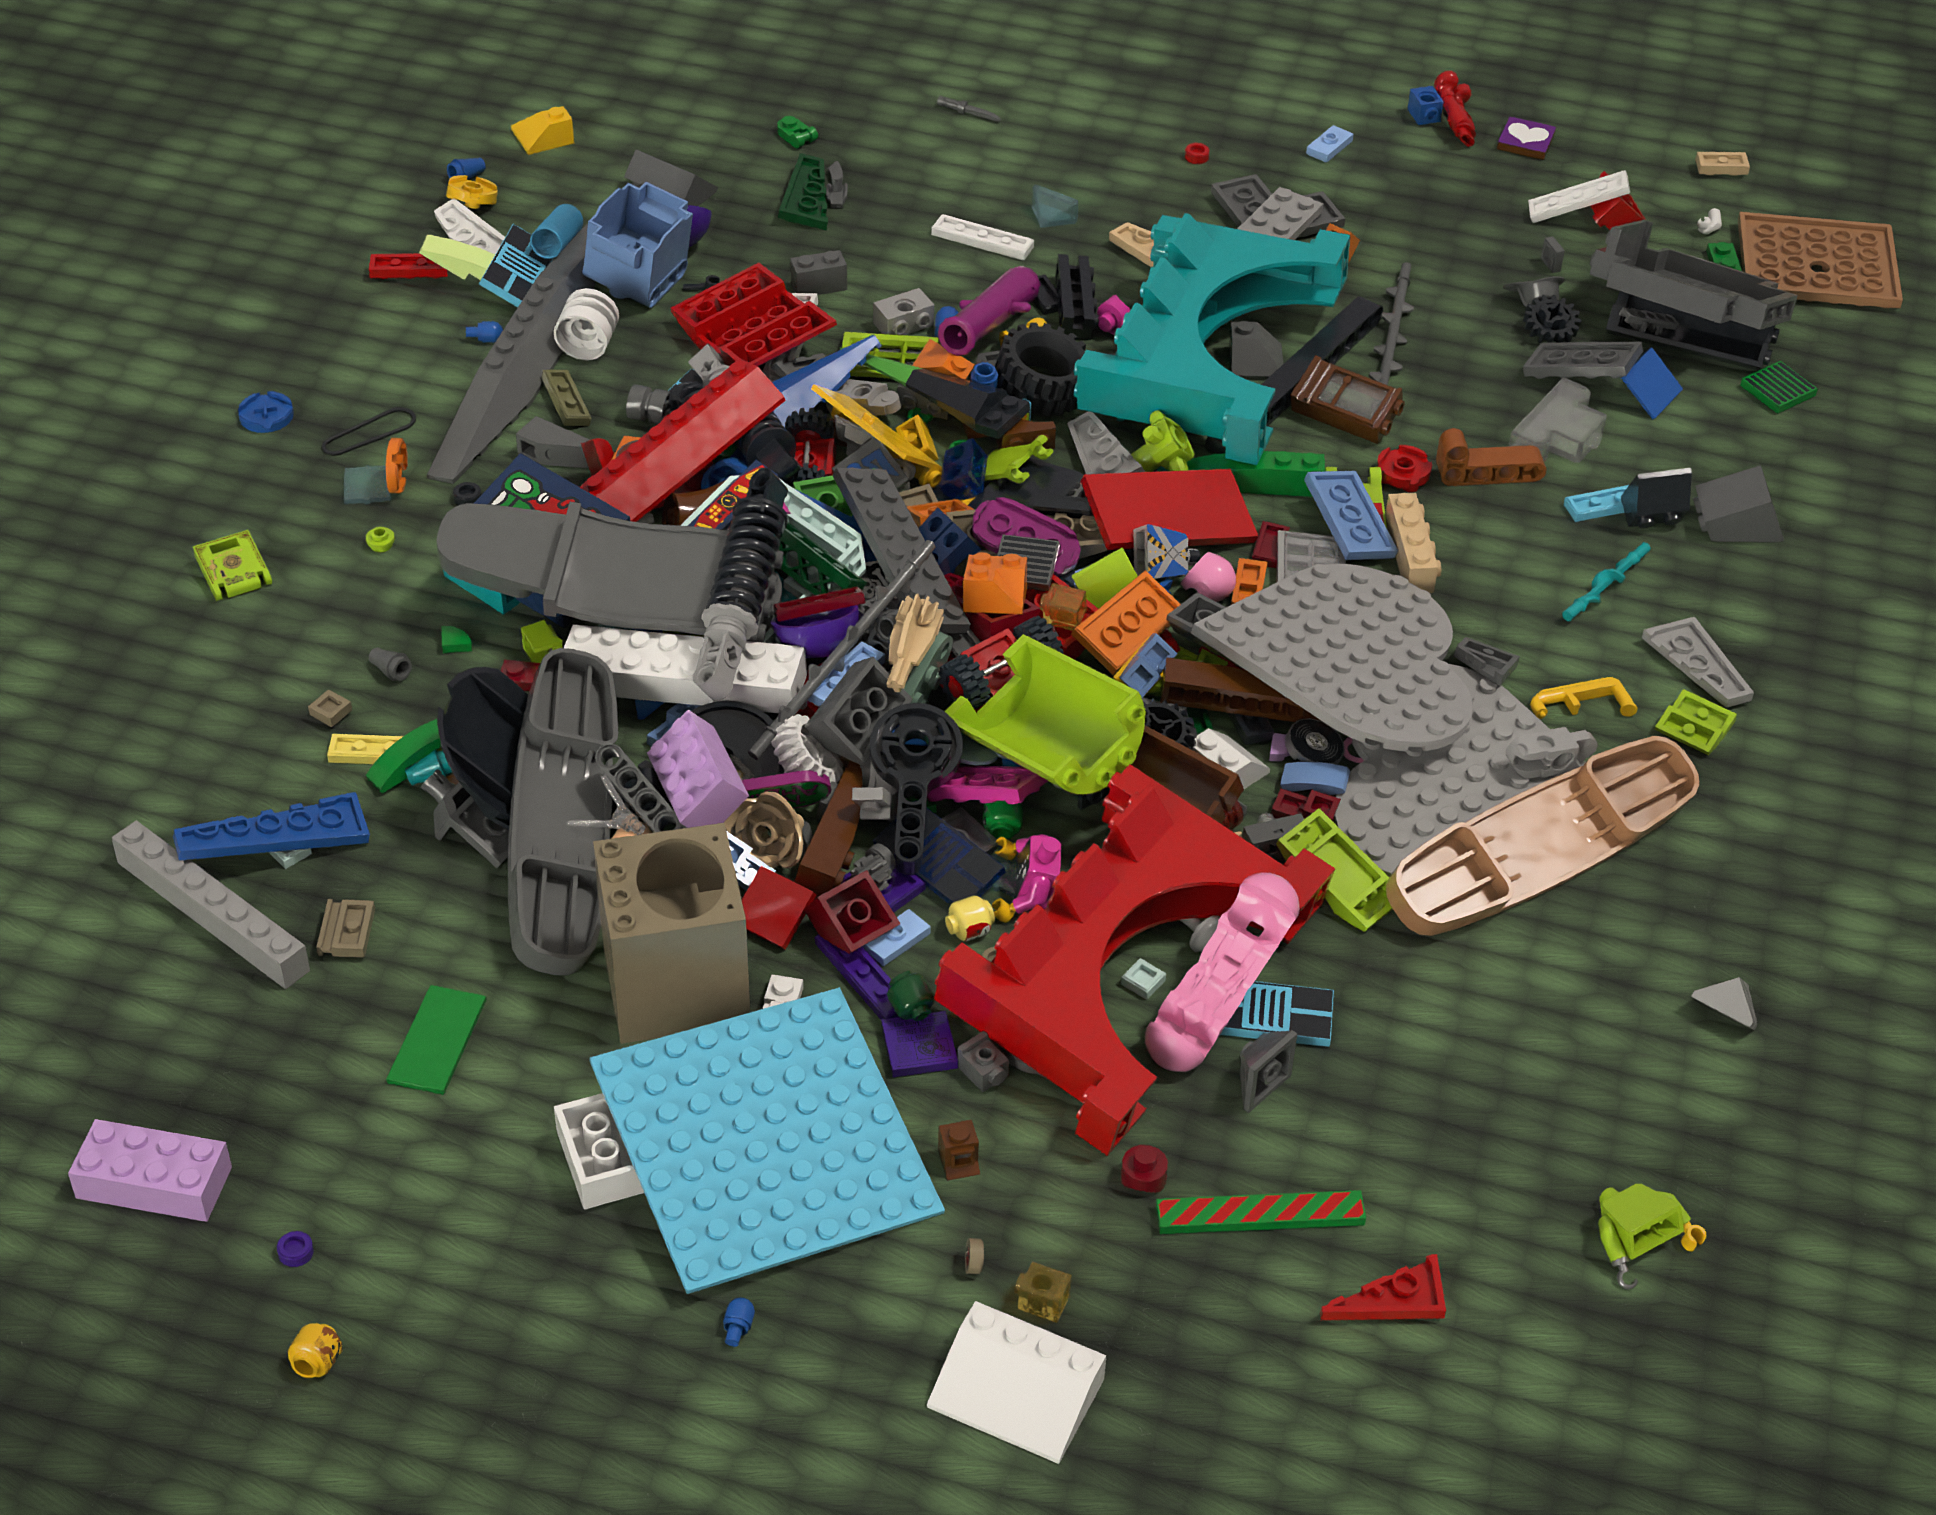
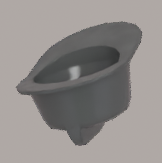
M1561 276L1546 277L1534 281L1505 284L1503 289L1518 291L1523 305L1527 307L1528 304H1532L1534 298L1540 301L1542 295H1545L1547 299H1551L1555 295L1556 300L1559 301V285L1565 279Z

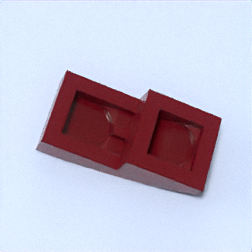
M1280 789L1270 817L1278 819L1301 813L1303 818L1306 819L1319 808L1333 821L1341 799L1315 790H1311L1309 797Z

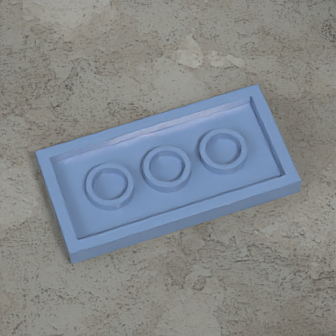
M1356 471L1307 473L1304 481L1345 560L1395 558L1398 549Z

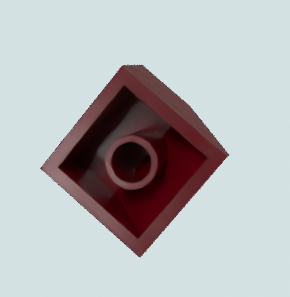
M867 870L817 897L804 909L820 937L848 954L900 925L899 920Z

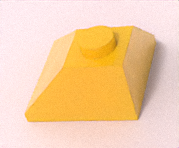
M564 106L552 107L549 110L541 111L511 125V130L528 155L574 144L572 118Z

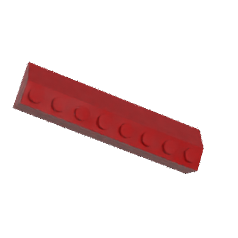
M739 359L732 363L718 377L712 379L698 393L692 395L678 409L672 411L658 425L652 427L638 441L631 444L628 449L611 460L594 476L588 478L580 488L630 516V521L637 522L785 402V397L758 366Z

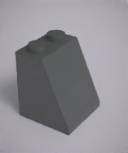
M1761 465L1695 485L1698 497L1693 498L1697 513L1703 514L1698 516L1702 532L1708 531L1711 541H1784Z

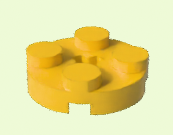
M467 175L449 178L446 192L448 198L463 201L466 207L473 209L480 208V204H496L498 190L493 182L480 177H476L475 181L467 180Z

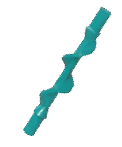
M1643 542L1634 551L1629 552L1626 558L1616 563L1615 569H1605L1597 573L1592 581V590L1586 595L1575 599L1574 603L1562 613L1563 618L1566 621H1571L1580 612H1584L1589 603H1601V592L1613 581L1623 583L1626 579L1623 573L1630 566L1640 562V559L1651 550L1650 545Z

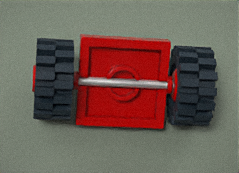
M809 407V412H805V408H800L799 414L795 410L786 419L785 429L790 432L796 442L794 459L802 467L786 483L792 488L793 482L832 476L834 474L832 468L835 466L837 447L833 438L834 423L830 420L828 414L822 416V410L818 409L817 413H815L814 408Z
M1040 616L1033 617L1014 627L1013 633L1009 628L961 652L960 656L940 666L938 675L941 677L939 679L940 684L944 686L942 688L943 693H947V700L949 702L952 701L954 703L960 696H963L969 700L974 709L982 706L1015 675L1002 655L1024 634L1064 654L1063 649L1060 648L1062 643L1056 638L1059 636L1056 631L1053 632V626L1050 623L1047 624V620L1041 619Z

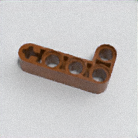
M1456 428L1444 431L1439 438L1436 464L1442 482L1447 486L1535 482L1542 479L1547 472L1542 454L1536 446L1468 449L1463 432Z

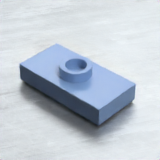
M1333 125L1307 146L1306 154L1327 163L1353 141L1354 134Z
M910 909L897 917L900 922L899 926L862 946L882 966H885L931 934V926Z

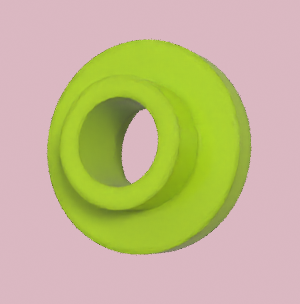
M375 527L366 534V542L375 552L390 550L395 541L394 532L386 527Z

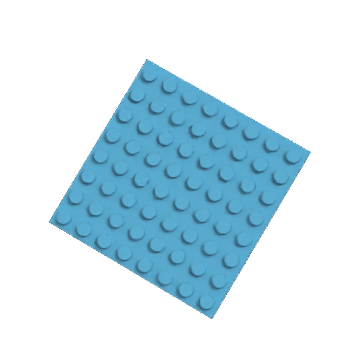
M840 987L590 1057L589 1061L686 1294L938 1216L945 1212L943 1204Z

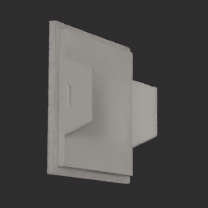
M835 415L837 437L839 440L847 443L846 455L852 454L873 438L870 433L859 425Z

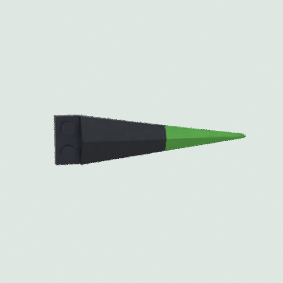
M869 354L865 356L867 361L863 365L920 394L977 433L999 439L1030 411L1029 401L1007 395V390Z

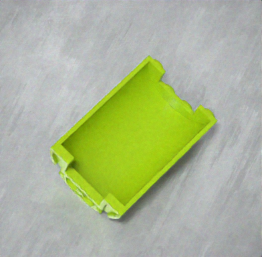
M1024 634L1002 654L1015 675L980 710L976 712L969 700L960 696L944 711L956 722L960 732L965 736L1074 794H1090L1108 787L1110 779L1116 772L1122 773L1129 764L1131 765L1135 761L1144 733L1146 714L1139 691Z

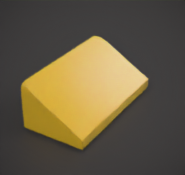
M918 414L895 428L900 436L932 460H939L928 426Z

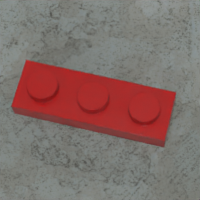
M420 253L371 254L369 263L370 278L411 279L415 277H448L447 269Z

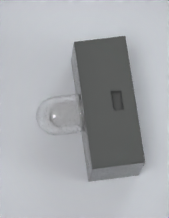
M1262 813L1257 819V824L1243 827L1242 838L1273 859L1283 858L1281 851L1276 845L1277 841L1301 823L1304 818L1301 813L1275 819L1270 813Z

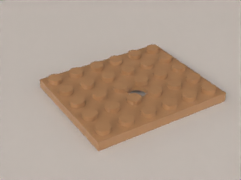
M1749 212L1739 213L1738 228L1743 272L1779 283L1777 289L1798 295L1797 300L1901 308L1903 298L1892 226L1890 224ZM1813 265H1821L1824 272H1815L1811 268Z

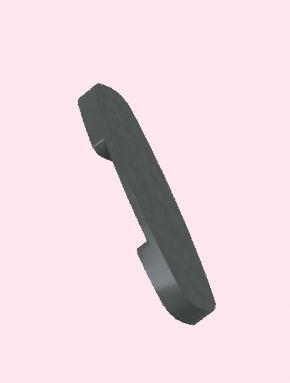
M466 503L456 506L446 513L438 530V560L442 569L449 576L515 598H525L533 592L544 595L566 515L500 505ZM779 576L776 592L769 594L768 600H772V605L781 603L782 582ZM773 606L770 617H764L763 624L767 625L766 632L772 627L771 620L775 617Z
M559 648L550 651L543 657L534 675L527 698L517 750L508 841V905L512 950L518 960L528 968L553 975H570L578 972L587 963L598 940L601 919L593 841L610 839L613 785L602 773L596 762L595 755L602 745L608 743L615 744L618 738L617 700L612 671L598 656L569 648ZM613 757L607 761L606 766H613Z

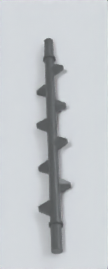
M1408 262L1401 265L1400 275L1396 281L1397 286L1386 288L1385 293L1395 298L1392 313L1382 312L1381 318L1389 324L1386 344L1374 346L1373 351L1383 356L1380 372H1369L1368 375L1372 380L1388 385L1390 372L1402 370V365L1393 361L1396 344L1407 343V339L1399 333L1402 313L1413 312L1414 306L1405 302L1407 287L1410 285L1409 277L1411 272V264ZM1374 399V402L1371 404L1370 420L1382 401Z
M925 541L914 556L906 561V565L887 588L881 585L876 586L875 602L855 626H848L846 636L822 665H809V680L787 706L782 705L780 707L778 717L770 726L765 728V732L748 751V754L753 759L758 760L768 748L771 741L777 735L776 728L785 723V719L795 716L800 709L804 710L807 707L808 699L833 669L839 672L844 671V656L867 629H873L875 619L899 591L906 594L910 592V578L915 572L920 570L922 563L936 548L932 541Z

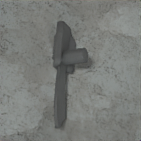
M835 161L828 167L832 185L830 183L826 185V198L831 208H843L848 197V184L844 183L842 185L843 171L839 162Z

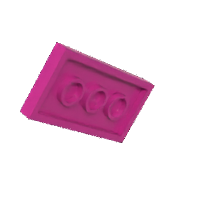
M959 765L953 777L942 786L933 789L927 798L930 802L953 799L957 803L969 800H980V803H992L998 800L1006 801L1007 804H1018L1023 802L1024 798L1029 794L1040 790V787L1048 782V780L1024 767Z

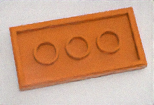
M1145 570L1078 625L1071 635L1114 675L1153 633H1157L1160 636L1170 627L1166 620L1167 615L1181 604Z

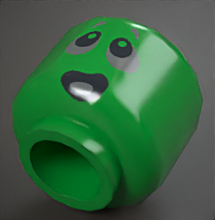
M998 800L992 803H984L983 827L996 839L1000 837L1012 838L1020 832L1023 826V803L1007 804L1006 801Z

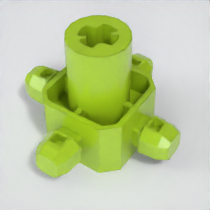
M1154 411L1150 414L1149 418L1151 425L1145 428L1142 434L1146 444L1131 453L1132 457L1142 466L1145 472H1153L1160 466L1169 471H1187L1188 466L1186 462L1194 458L1195 453L1185 431L1179 424L1166 417L1161 411Z

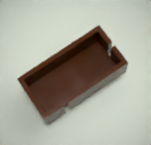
M1147 726L1144 727L1136 759L1131 765L1222 824L1226 818L1223 810L1230 812L1244 791L1239 774Z

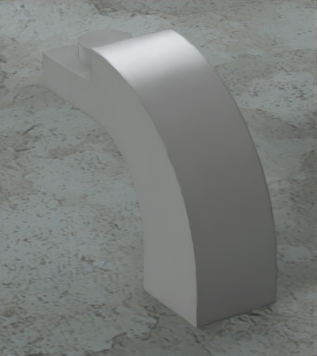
M881 755L883 762L885 763L886 768L888 769L887 764L884 761L883 755ZM871 762L868 788H853L852 800L860 806L861 820L897 819L898 792L877 774Z

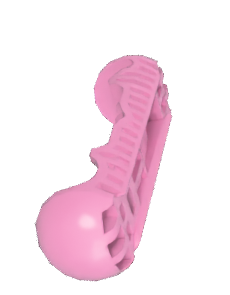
M1262 872L1250 875L1244 879L1240 885L1235 902L1218 920L1217 929L1204 947L1198 963L1193 965L1186 973L1176 989L1170 991L1158 1011L1156 1020L1150 1022L1146 1028V1049L1159 1066L1169 1071L1186 1072L1196 1068L1203 1062L1240 1005L1247 990L1257 979L1299 915L1298 895L1286 879L1276 874ZM1251 921L1264 928L1259 937L1246 930Z

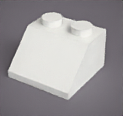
M1208 728L1195 738L1196 746L1192 750L1239 774L1244 789L1270 773L1269 767L1225 734Z

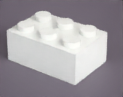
M603 1093L554 1106L557 1134L584 1210L644 1193Z

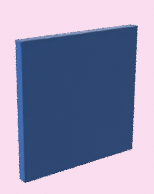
M1652 347L1636 361L1627 376L1621 378L1652 420L1683 390Z

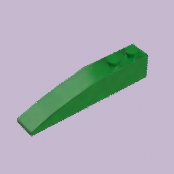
M1264 451L1257 465L1226 459L1225 453L1192 458L1186 462L1188 470L1231 469L1240 492L1251 494L1313 497L1304 479L1308 472H1325V454ZM1162 466L1157 468V472L1169 471Z

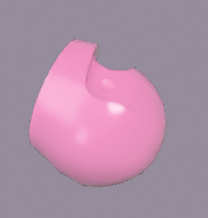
M1207 552L1193 566L1180 584L1185 591L1189 588H1194L1198 593L1215 602L1226 599L1234 590L1236 574L1229 561L1219 555Z

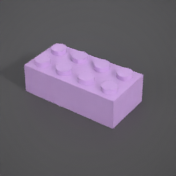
M687 710L681 718H678L662 738L657 740L647 752L679 822L687 828L724 823L749 797L714 726L690 710Z
M95 1119L68 1175L76 1199L207 1222L232 1165L226 1142Z

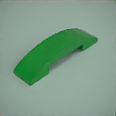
M437 719L412 730L390 746L366 774L367 780L381 793L406 780L405 769L441 747Z

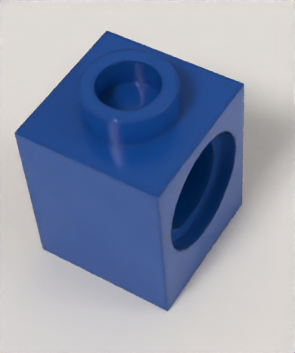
M1433 86L1410 89L1408 111L1418 125L1441 122L1444 101Z

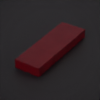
M857 586L776 603L772 606L774 616L779 622L864 604L866 602L863 591Z

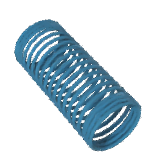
M570 204L557 206L532 233L530 245L533 251L544 259L557 257L582 229L583 217L581 212Z

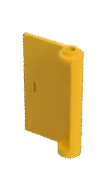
M813 384L811 389L833 405L831 417L834 420L835 415H838L859 425L883 443L893 458L904 459L913 463L916 468L914 477L919 480L921 486L930 484L931 487H935L941 482L943 469L934 460L849 396Z

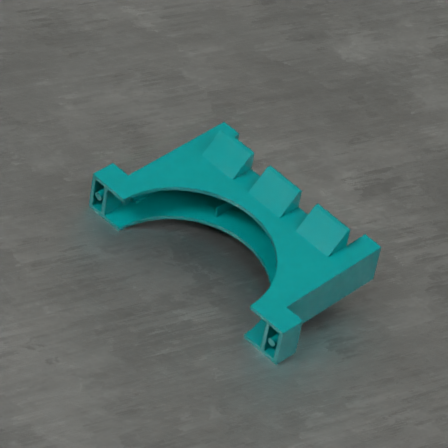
M1184 213L1182 219L1162 215L1158 223L1154 224L1151 230V240H1154V246L1151 250L1150 260L1154 261L1149 271L1147 282H1143L1141 285L1140 298H1143V304L1134 303L1130 312L1125 313L1123 325L1121 328H1117L1114 336V344H1117L1115 355L1086 350L1081 360L1078 359L1075 363L1074 375L1077 376V383L1074 389V397H1077V409L1117 417V421L1120 422L1127 419L1150 424V414L1159 410L1166 417L1179 424L1185 432L1222 439V446L1226 447V459L1257 465L1273 433V428L1266 426L1267 409L1275 394V388L1251 382L1229 371L1209 354L1203 344L1220 326L1231 319L1254 310L1290 304L1333 307L1347 279L1350 235L1320 229L1316 238L1311 239L1310 243L1197 222L1187 213Z

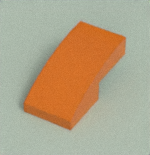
M1239 558L1236 585L1233 590L1231 605L1242 600L1246 594L1253 595L1263 590L1267 569L1266 561Z

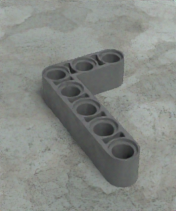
M608 743L602 745L597 750L595 759L604 776L653 833L662 832L663 828L668 824H676L674 830L687 828L679 822L675 811L619 746ZM610 758H619L615 765L606 766ZM629 780H638L634 787L624 788ZM648 802H657L654 809L650 811L643 810Z

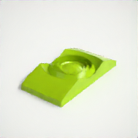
M1319 808L1277 841L1276 845L1285 860L1291 855L1296 857L1305 848L1335 868L1325 898L1333 912L1352 926L1366 932L1393 910L1386 895V884L1389 877Z

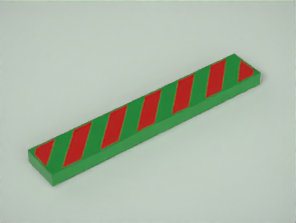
M1361 1190L1156 1199L1159 1234L1363 1226L1366 1223Z

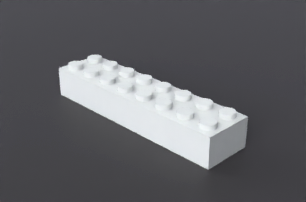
M573 624L564 648L588 652L602 659L613 673L616 697L700 706L717 702L713 701L693 682V674L699 661L704 637ZM747 641L741 653V660L736 670L732 691L721 701L742 702L754 706L763 712L779 713L780 707L782 705L787 706L804 686L808 673L804 647Z

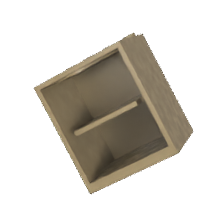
M725 823L593 841L603 948L620 1043L661 1038L750 1013L746 918Z

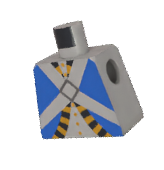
M1150 524L1133 529L1134 570L1138 576L1146 570L1156 581L1165 580L1166 578H1178L1187 575L1188 566H1194L1200 560L1199 550L1188 548V537L1184 533Z

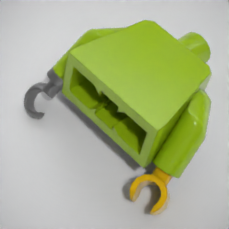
M1634 1184L1621 1192L1611 1187L1607 1188L1600 1196L1602 1217L1598 1221L1601 1241L1613 1267L1618 1266L1619 1268L1617 1282L1624 1289H1633L1638 1283V1280L1635 1279L1632 1285H1627L1622 1279L1623 1274L1629 1271L1626 1262L1630 1261L1629 1258L1633 1260L1682 1232L1685 1233L1681 1238L1682 1246L1690 1252L1695 1250L1697 1242L1702 1245L1706 1239L1705 1229L1699 1225H1691L1689 1222L1691 1220L1690 1216L1671 1193L1655 1191L1643 1184Z

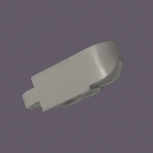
M848 379L836 391L849 396L875 417L895 413L901 408L899 395L895 391L888 390L886 383ZM826 401L827 410L831 414L833 405Z
M1566 727L1517 737L1508 745L1506 756L1517 773L1522 777L1535 778L1541 776L1544 778L1581 767L1578 761L1585 760L1596 751L1598 743L1592 734L1586 730L1570 733Z

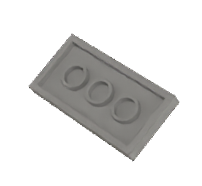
M1279 187L1237 229L1295 240L1323 212V203L1294 193L1289 189Z

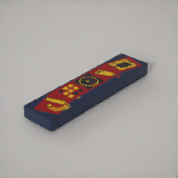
M755 460L688 526L727 530L732 521L734 504L739 499L747 496L752 475L759 469L768 467Z

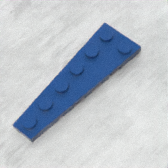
M352 792L319 799V803L305 807H303L302 803L290 805L289 810L274 813L272 809L261 811L259 816L247 819L241 815L222 821H212L174 829L173 840L178 859L190 860L369 843L370 833L357 794Z

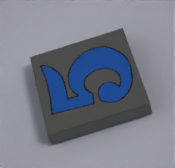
M875 437L832 468L834 472L836 468L852 467L887 470L897 490L910 481L884 444Z

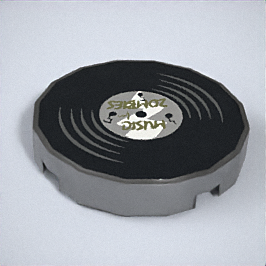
M1311 718L1300 719L1292 724L1285 736V747L1289 755L1294 760L1298 758L1301 762H1322L1337 765L1345 752L1344 742L1340 735L1332 727L1319 720Z

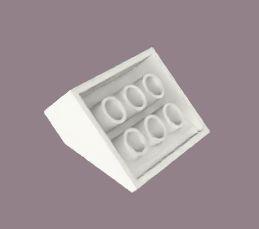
M975 1301L959 1328L928 1400L927 1408L1059 1464L1104 1381L1106 1355Z

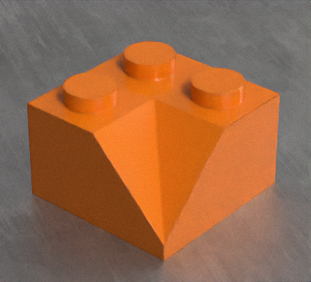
M984 552L969 555L963 578V612L1022 614L1027 591V557H1020L1017 554L991 556Z

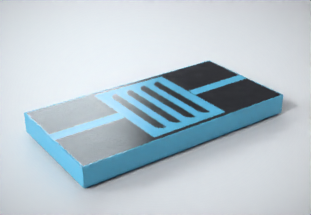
M513 224L479 285L518 307L536 278L552 262L553 258L544 259L539 257L530 245L531 234Z
M1254 981L1220 1035L1258 1039L1263 1033L1293 1030L1297 1033V1044L1330 1047L1334 990Z

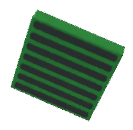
M1778 361L1742 378L1740 384L1741 387L1777 414L1816 396L1818 388L1782 361Z

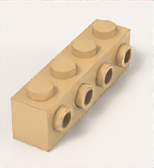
M1416 493L1388 494L1385 514L1388 532L1398 549L1395 558L1400 575L1407 578L1409 583L1429 593H1434L1436 578L1441 576V562L1435 558V542L1430 541L1429 538L1430 526L1428 522L1424 521V506L1419 504Z

